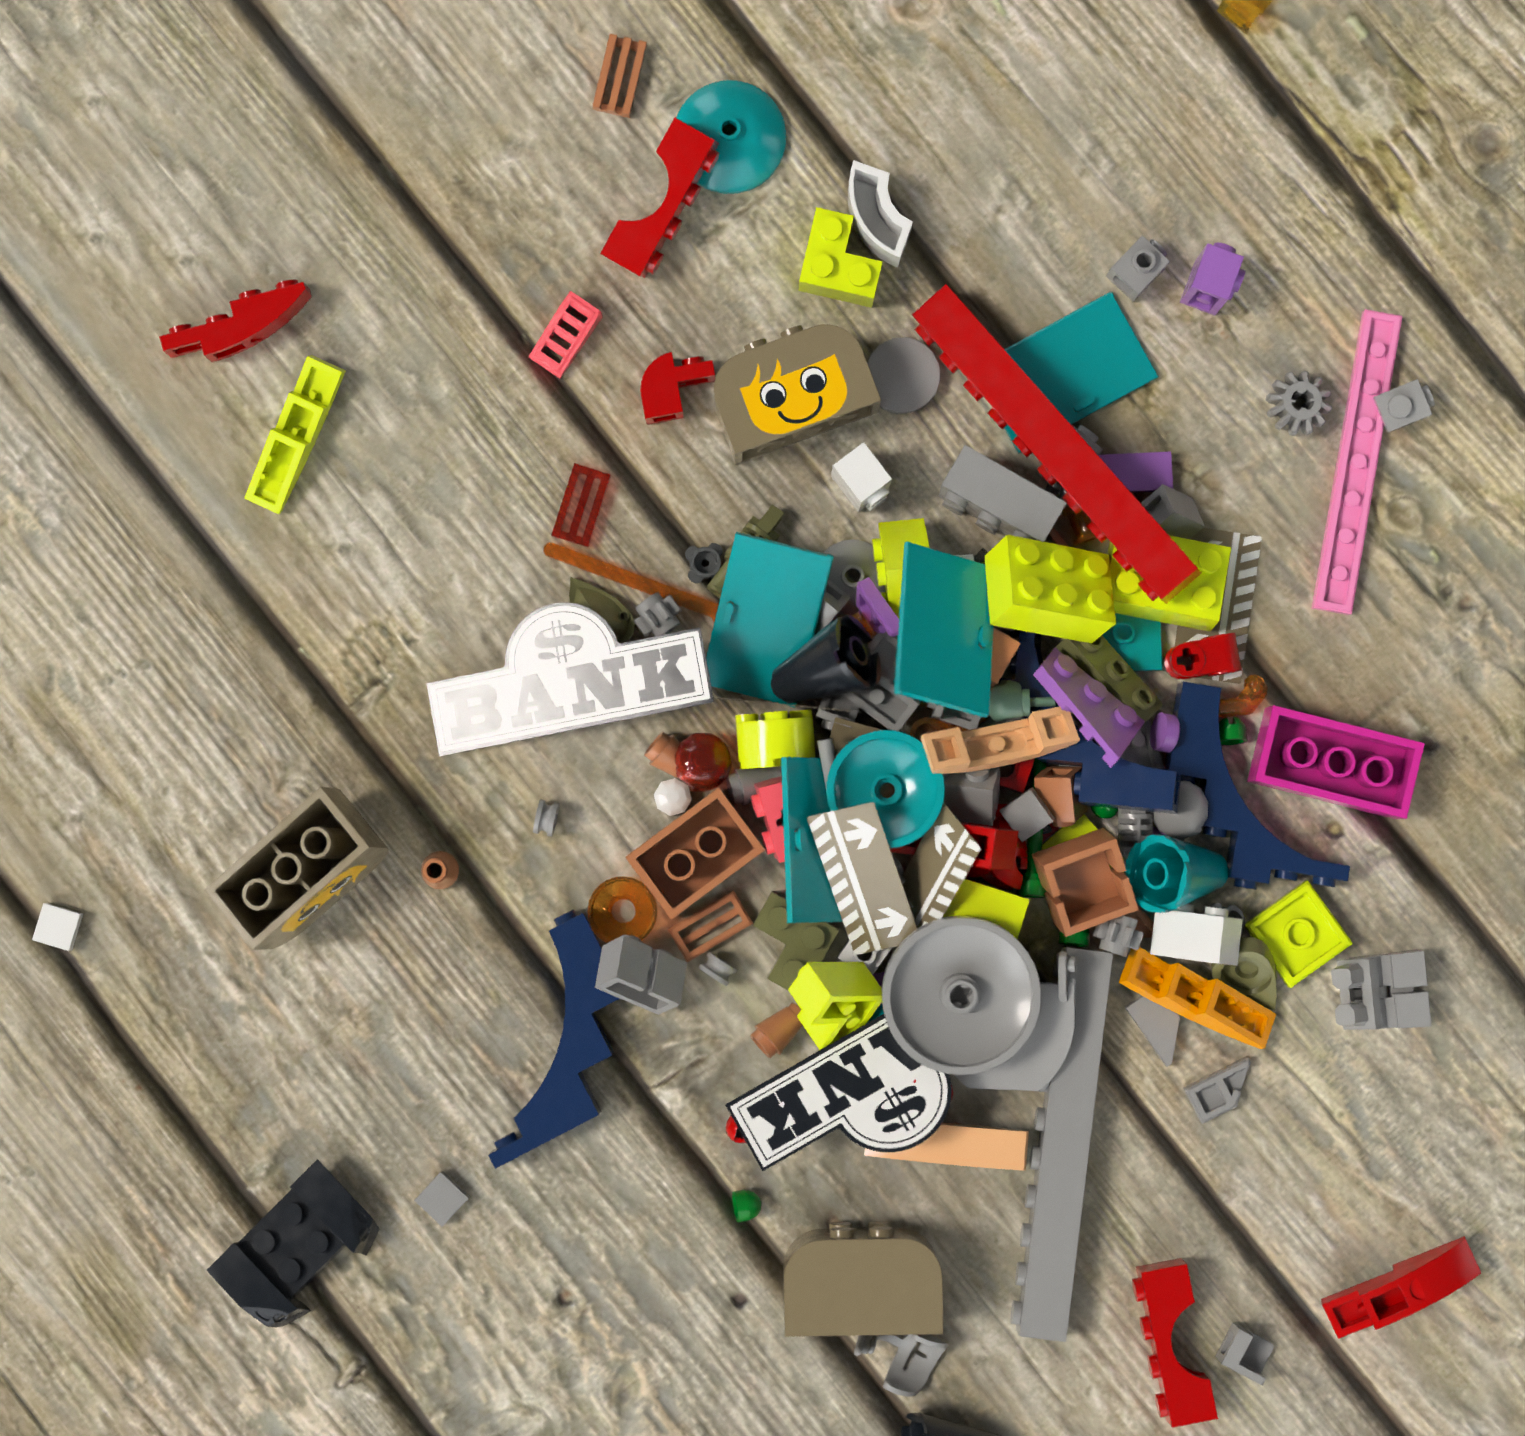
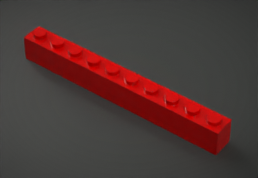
M947 284L912 314L919 323L914 329L928 346L934 342L937 343L944 351L939 356L940 360L953 374L959 369L968 380L963 386L977 402L983 397L993 407L987 413L1002 430L1009 425L1017 435L1012 442L1026 457L1033 453L1042 463L1037 468L1039 473L1051 486L1057 481L1067 492L1062 496V499L1067 502L1076 515L1082 510L1092 520L1087 525L1089 530L1101 543L1107 539L1110 540L1117 548V551L1112 556L1126 572L1132 568L1138 572L1143 578L1138 585L1152 601L1160 597L1167 604L1202 574Z

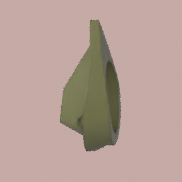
M570 577V603L580 604L597 612L611 626L619 643L628 642L635 631V622L630 611L617 598L587 582ZM622 613L624 615V620L620 618Z
M1241 937L1238 965L1211 963L1213 979H1219L1265 1008L1275 1010L1277 976L1276 964L1272 953L1263 941L1254 937Z

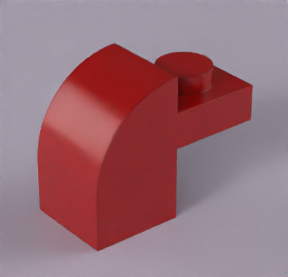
M672 352L656 358L647 367L641 381L640 392L646 424L684 418L679 388L715 382L713 360L705 361L702 356L691 357L682 360V366L675 367Z

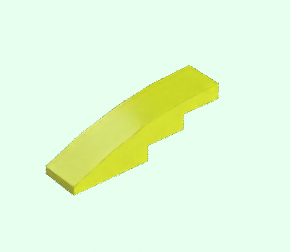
M313 355L307 356L295 389L289 392L275 428L270 430L244 499L277 514L282 512L315 445L346 370Z

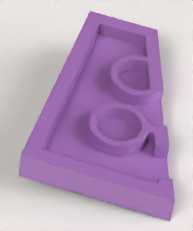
M1056 648L1052 650L1033 674L1062 710L1073 712L1083 725L1079 731L1088 741L1094 738L1106 752L1102 758L1111 768L1122 756L1145 721L1130 706L1123 704L1107 691L1101 682L1094 680L1079 668L1072 658L1064 655Z

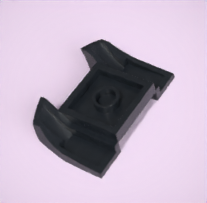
M318 1159L290 1186L291 1190L239 1242H234L206 1270L243 1310L267 1327H283L310 1312L311 1310L295 1297L345 1247H348L353 1253L367 1255L379 1232V1227L374 1219Z

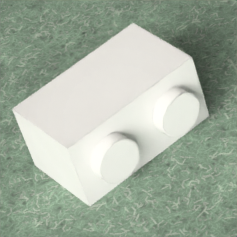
M864 442L832 467V479L858 512L865 507L872 511L888 498L887 495L890 493L888 490L892 478Z
M1189 904L1170 912L1155 913L1150 954L1216 964L1238 965L1243 919L1228 917L1229 909L1205 907L1204 914L1194 913V905Z

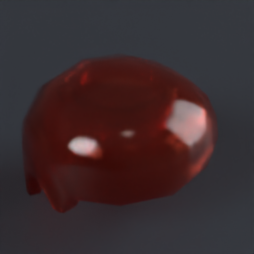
M712 733L691 734L679 743L676 751V776L685 782L692 792H705L717 788L728 778L732 767L729 748L719 737Z

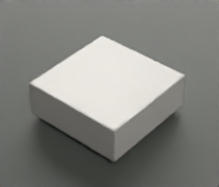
M43 903L32 940L72 951L83 913Z

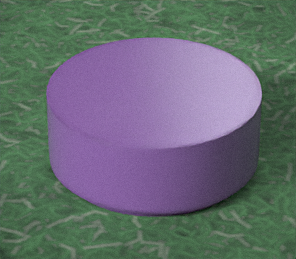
M1161 712L1154 718L1150 730V745L1153 750L1169 753L1175 748L1180 735V722L1176 715Z

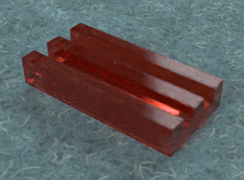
M574 463L551 534L552 537L589 548L611 474ZM580 474H583L587 477L569 533L562 530ZM596 478L600 480V484L583 537L577 536L594 479Z

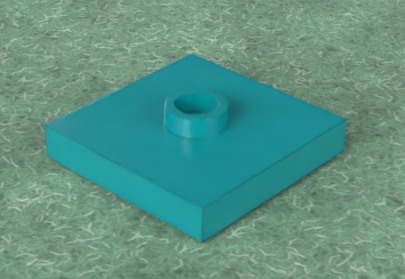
M1115 613L1116 624L1102 636L1134 672L1161 671V622Z

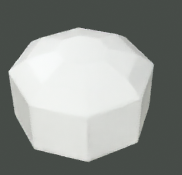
M676 778L662 781L654 793L657 809L669 816L685 813L692 801L689 786Z

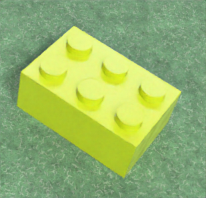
M1006 535L984 556L990 625L1093 643L1116 624L1109 554Z
M1170 536L1202 574L1165 604L1160 597L1152 601L1138 585L1143 578L1134 568L1128 572L1125 571L1112 556L1117 551V548L1109 542L1107 554H1109L1115 613L1209 632L1216 626L1220 619L1231 547Z

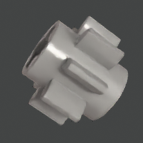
M656 592L635 608L640 617L635 619L634 622L645 637L650 633H653L654 636L668 634L681 624L675 615L682 610L671 595L663 599L660 593Z
M1123 915L1096 925L1093 936L1101 938L1099 949L1127 957L1129 948L1139 950L1144 933L1135 930L1138 920Z

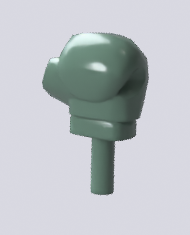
M1001 680L999 685L990 689L989 716L997 722L1023 718V716L1028 717L1030 716V707L1056 706L1052 697L1030 698L1029 689L1021 690L1020 683L1013 680Z

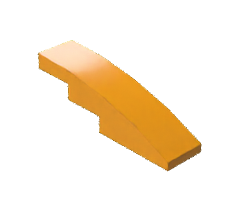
M1139 947V950L1130 949L1118 982L1191 1021L1258 1049H1265L1276 1017L1274 1012L1219 979L1207 980L1182 964H1168Z

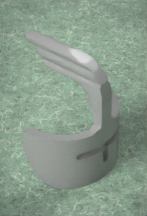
M931 1334L904 1336L859 1335L854 1355L859 1356L861 1353L872 1354L877 1340L887 1341L897 1346L898 1351L889 1367L883 1387L892 1393L911 1397L922 1390L932 1369L949 1344ZM920 1342L918 1351L926 1355L916 1351L909 1366L905 1367L904 1365L916 1343Z

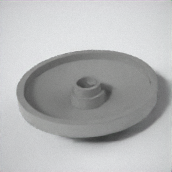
M944 917L917 928L894 951L886 967L882 983L883 1011L889 1029L897 1043L918 1063L946 1074H977L1006 1062L1028 1040L1040 1011V981L1030 955L1022 944L1006 929L978 917Z

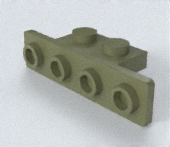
M1100 636L1093 643L1061 638L1062 641L1054 647L1064 655L1072 658L1079 668L1094 680L1101 682L1107 691L1123 704L1130 706L1145 721L1144 723L1163 706L1159 698L1103 636ZM1052 650L1043 657V660L1046 659Z

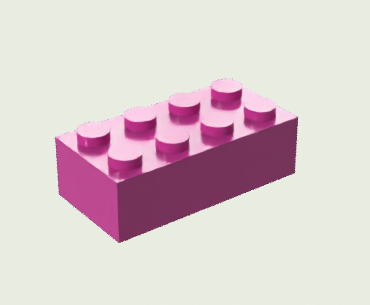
M1273 705L1264 709L1247 782L1393 819H1407L1425 743Z

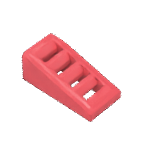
M570 291L533 348L529 359L561 379L603 318L602 312ZM573 308L587 317L585 323L569 314ZM564 321L579 331L576 337L560 327ZM555 334L571 344L568 350L551 340ZM546 347L563 357L560 363L543 353Z

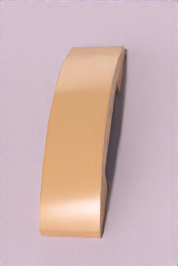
M1060 707L1034 711L1028 718L963 732L960 731L959 727L922 734L921 736L931 771L938 774L973 772L1015 764L1053 753L1077 744L1080 741L1071 712L1064 711Z

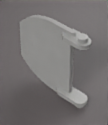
M1059 952L1058 983L1040 982L1041 1003L1038 1019L1031 1035L1022 1048L1006 1062L988 1071L969 1075H955L967 1088L1040 1091L1052 1080L1069 1053L1075 1031V979L1069 978V972H1076V957H1069L1068 952Z

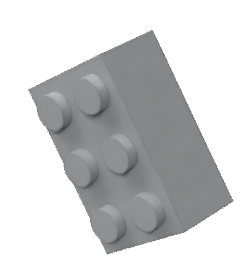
M964 445L943 481L939 497L944 499L942 505L960 516L965 511L977 518L975 523L977 526L995 535L997 531H1000L1005 535L1043 542L1067 503Z

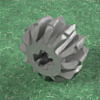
M1292 371L1288 372L1285 375V382L1276 380L1272 384L1276 393H1269L1266 396L1268 403L1276 405L1267 411V416L1274 417L1278 415L1280 417V420L1275 425V428L1278 430L1289 424L1288 432L1290 436H1295L1299 428H1301L1305 435H1310L1313 432V425L1322 427L1326 423L1322 414H1328L1332 411L1330 404L1322 402V400L1331 396V391L1323 390L1320 392L1317 387L1323 382L1320 377L1309 383L1310 375L1308 371H1303L1298 379ZM1298 397H1301L1305 403L1301 409L1296 410L1292 404L1296 402Z

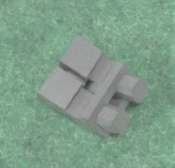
M1415 949L1337 960V967L1331 971L1332 984L1336 989H1340L1341 1004L1335 1009L1336 1023L1343 1026L1344 1030L1432 1027L1428 991L1414 990V987L1428 986L1424 951Z

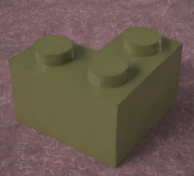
M771 891L753 923L754 927L785 944L767 979L786 990L789 989L797 978L799 970L807 962H822L839 932L838 928L827 922L787 923L786 899Z

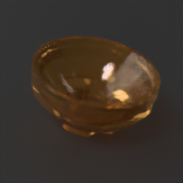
M626 876L614 877L604 881L592 893L587 909L588 921L596 936L606 943L622 935H632L642 941L652 932L657 922V902L642 881ZM626 899L633 903L635 916L631 921L623 923L614 918L612 909L618 900Z

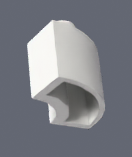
M853 160L848 186V208L850 215L854 216L853 226L862 242L873 254L886 263L898 268L913 221L901 215L891 203L888 191L890 173Z

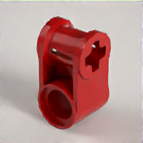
M1235 633L1205 637L1201 640L1184 642L1171 648L1164 657L1163 666L1170 677L1175 679H1189L1206 675L1210 677L1242 671ZM1182 655L1186 658L1190 657L1191 664L1186 667L1178 665L1177 658Z

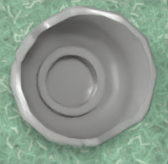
M1181 780L1177 814L1153 812V821L1162 833L1184 841L1187 837L1200 834L1201 828L1208 817V801L1198 786L1190 781Z

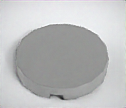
M908 337L892 338L880 344L870 355L867 362L881 398L880 407L883 410L895 414L912 413L924 408L936 394L940 383V365L933 351L920 341Z

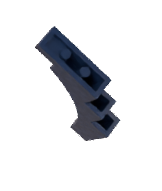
M573 909L555 918L554 922L557 927L549 930L558 952L565 985L563 1031L551 1068L540 1088L526 1106L513 1118L521 1136L517 1137L515 1132H511L493 1142L496 1149L492 1150L488 1156L495 1169L601 1113V1109L581 1071L614 1054V1050L594 1012L620 998L595 988L603 945L586 912L577 916Z

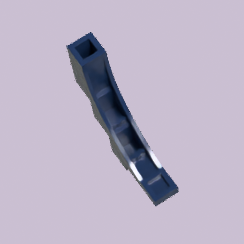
M1014 630L1015 636H1019V642L1021 643L1018 651L1015 652L1010 661V672L1015 674V679L1000 678L999 682L1001 680L1019 682L1021 690L1029 689L1030 698L1051 697L1033 675L1043 663L1041 653L1042 634ZM1056 703V706L1030 707V714L1034 711L1059 707V705ZM1023 716V718L1007 719L1005 721L1012 722L1026 719L1028 717ZM1076 725L1075 727L1080 738L1077 744L1037 757L1042 763L1082 767V772H1076L1074 794L1079 795V802L1083 805L1177 814L1181 775L1177 771L1150 768L1129 762L1123 758H1119L1110 768L1102 758L1106 753L1103 748L1092 740L1088 741Z
M1189 682L1178 683L1173 715H1176L1180 722V735L1175 748L1171 752L1166 753L1164 768L1169 771H1177L1181 775V780L1190 781L1192 784H1196V780H1201L1199 788L1203 791L1208 801V817L1202 826L1204 827L1203 834L1226 838L1227 831L1231 832L1227 864L1229 868L1228 878L1235 879L1234 886L1257 890L1258 883L1269 884L1271 869L1275 870V878L1297 881L1298 874L1313 876L1312 884L1335 887L1336 880L1348 881L1350 866L1312 860L1298 853L1268 831L1244 803L1229 775L1222 752L1219 736L1221 688Z

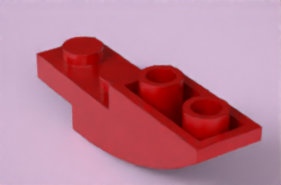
M296 279L279 282L275 285L276 289L263 293L259 289L245 291L238 295L239 299L230 301L232 317H228L227 314H219L207 318L206 324L195 327H192L191 324L174 326L169 329V334L159 336L162 349L171 358L203 350L204 356L211 362L231 357L267 339L285 326L311 299V291L304 281L298 283Z
M1465 1236L1393 1264V1271L1322 1298V1306L1337 1338H1342L1372 1325L1377 1330L1397 1322L1450 1295L1480 1275L1481 1270Z

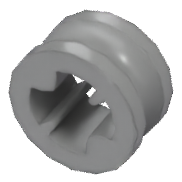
M540 799L533 833L538 834L540 831H545L547 836H553L559 813V803L554 802L553 805H547L545 800Z
M709 951L706 955L708 957L707 963L700 964L699 969L727 986L729 984L728 976L735 974L737 969Z

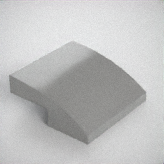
M887 632L877 633L868 644L871 654L876 652L879 654L882 672L880 682L868 690L843 695L887 729L899 732L922 700L894 693L898 639L888 635Z

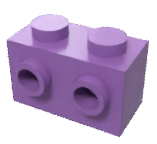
M1219 242L1214 243V245L1207 243L1193 264L1179 303L1216 315L1224 304L1232 299L1234 292H1238L1246 273L1245 270L1240 269L1244 256L1235 254L1236 249L1230 245Z

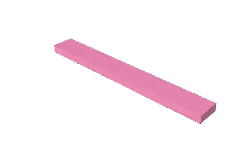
M1367 309L1362 312L1312 609L1344 615H1351L1353 611L1384 428L1373 397L1389 391L1391 387L1403 317L1400 315Z

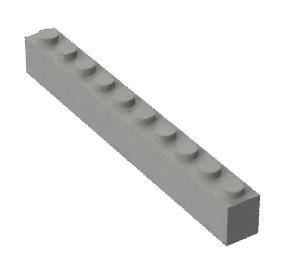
M1062 946V952H1068L1069 957H1076V972H1069V978L1075 979V1031L1064 1063L1052 1080L1039 1091L1045 1092L1043 1108H1036L1034 1130L1040 1131L1038 1146H1032L1029 1168L1035 1170L1034 1184H1027L1025 1193V1208H1030L1029 1224H1022L1020 1234V1246L1026 1247L1024 1262L1017 1263L1015 1285L1021 1286L1019 1301L1013 1300L1010 1322L1016 1325V1331L1021 1337L1066 1342L1113 953ZM1058 953L1055 954L1053 964V976L1058 977Z

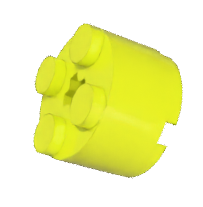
M812 710L789 711L790 718H788V711L765 712L760 714V721L758 714L735 715L740 769L781 766V757L815 758Z

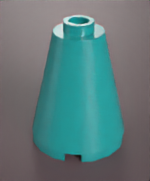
M1162 834L1147 836L1141 843H1136L1130 850L1125 867V875L1129 878L1136 895V903L1146 911L1155 913L1173 911L1220 889L1226 883L1229 875L1227 861L1221 854Z

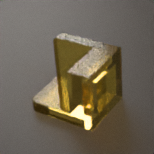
M1222 0L1217 12L1244 34H1247L1273 0Z

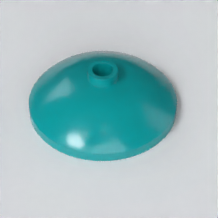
M735 80L714 82L694 92L679 110L677 119L719 143L716 151L720 152L715 166L710 173L704 171L697 183L703 188L723 194L746 192L768 180L781 163L786 147L785 122L781 111L773 99L758 87ZM726 125H733L737 130L733 135H726L722 129Z
M881 730L869 732L855 738L839 752L828 774L826 793L830 811L874 802L889 847L897 848L916 841L934 825L943 806L945 783L943 774L932 773L923 743L902 732ZM886 783H891L895 788L894 795L890 798H884L880 792L881 787Z

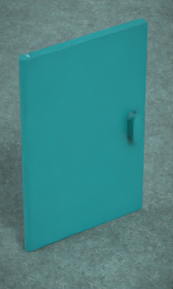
M1111 291L1004 349L1071 425L1158 378L1155 369ZM1007 425L1004 429L1012 442L1017 435ZM1013 443L1018 454L1021 453L1018 447Z
M736 532L706 655L711 686L787 706H797V702L786 703L782 699L777 698L771 688L772 672L815 635L834 560L833 555Z
M907 541L904 543L894 693L986 718L989 715L994 626L990 625L985 564Z
M781 757L787 923L843 922L807 821L808 816L830 812L821 759Z

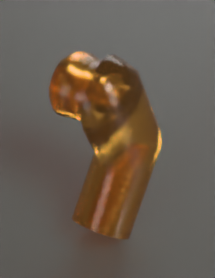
M1250 675L1245 678L1244 689L1238 697L1220 699L1219 718L1252 714L1267 696L1268 687L1264 683V679L1260 675Z

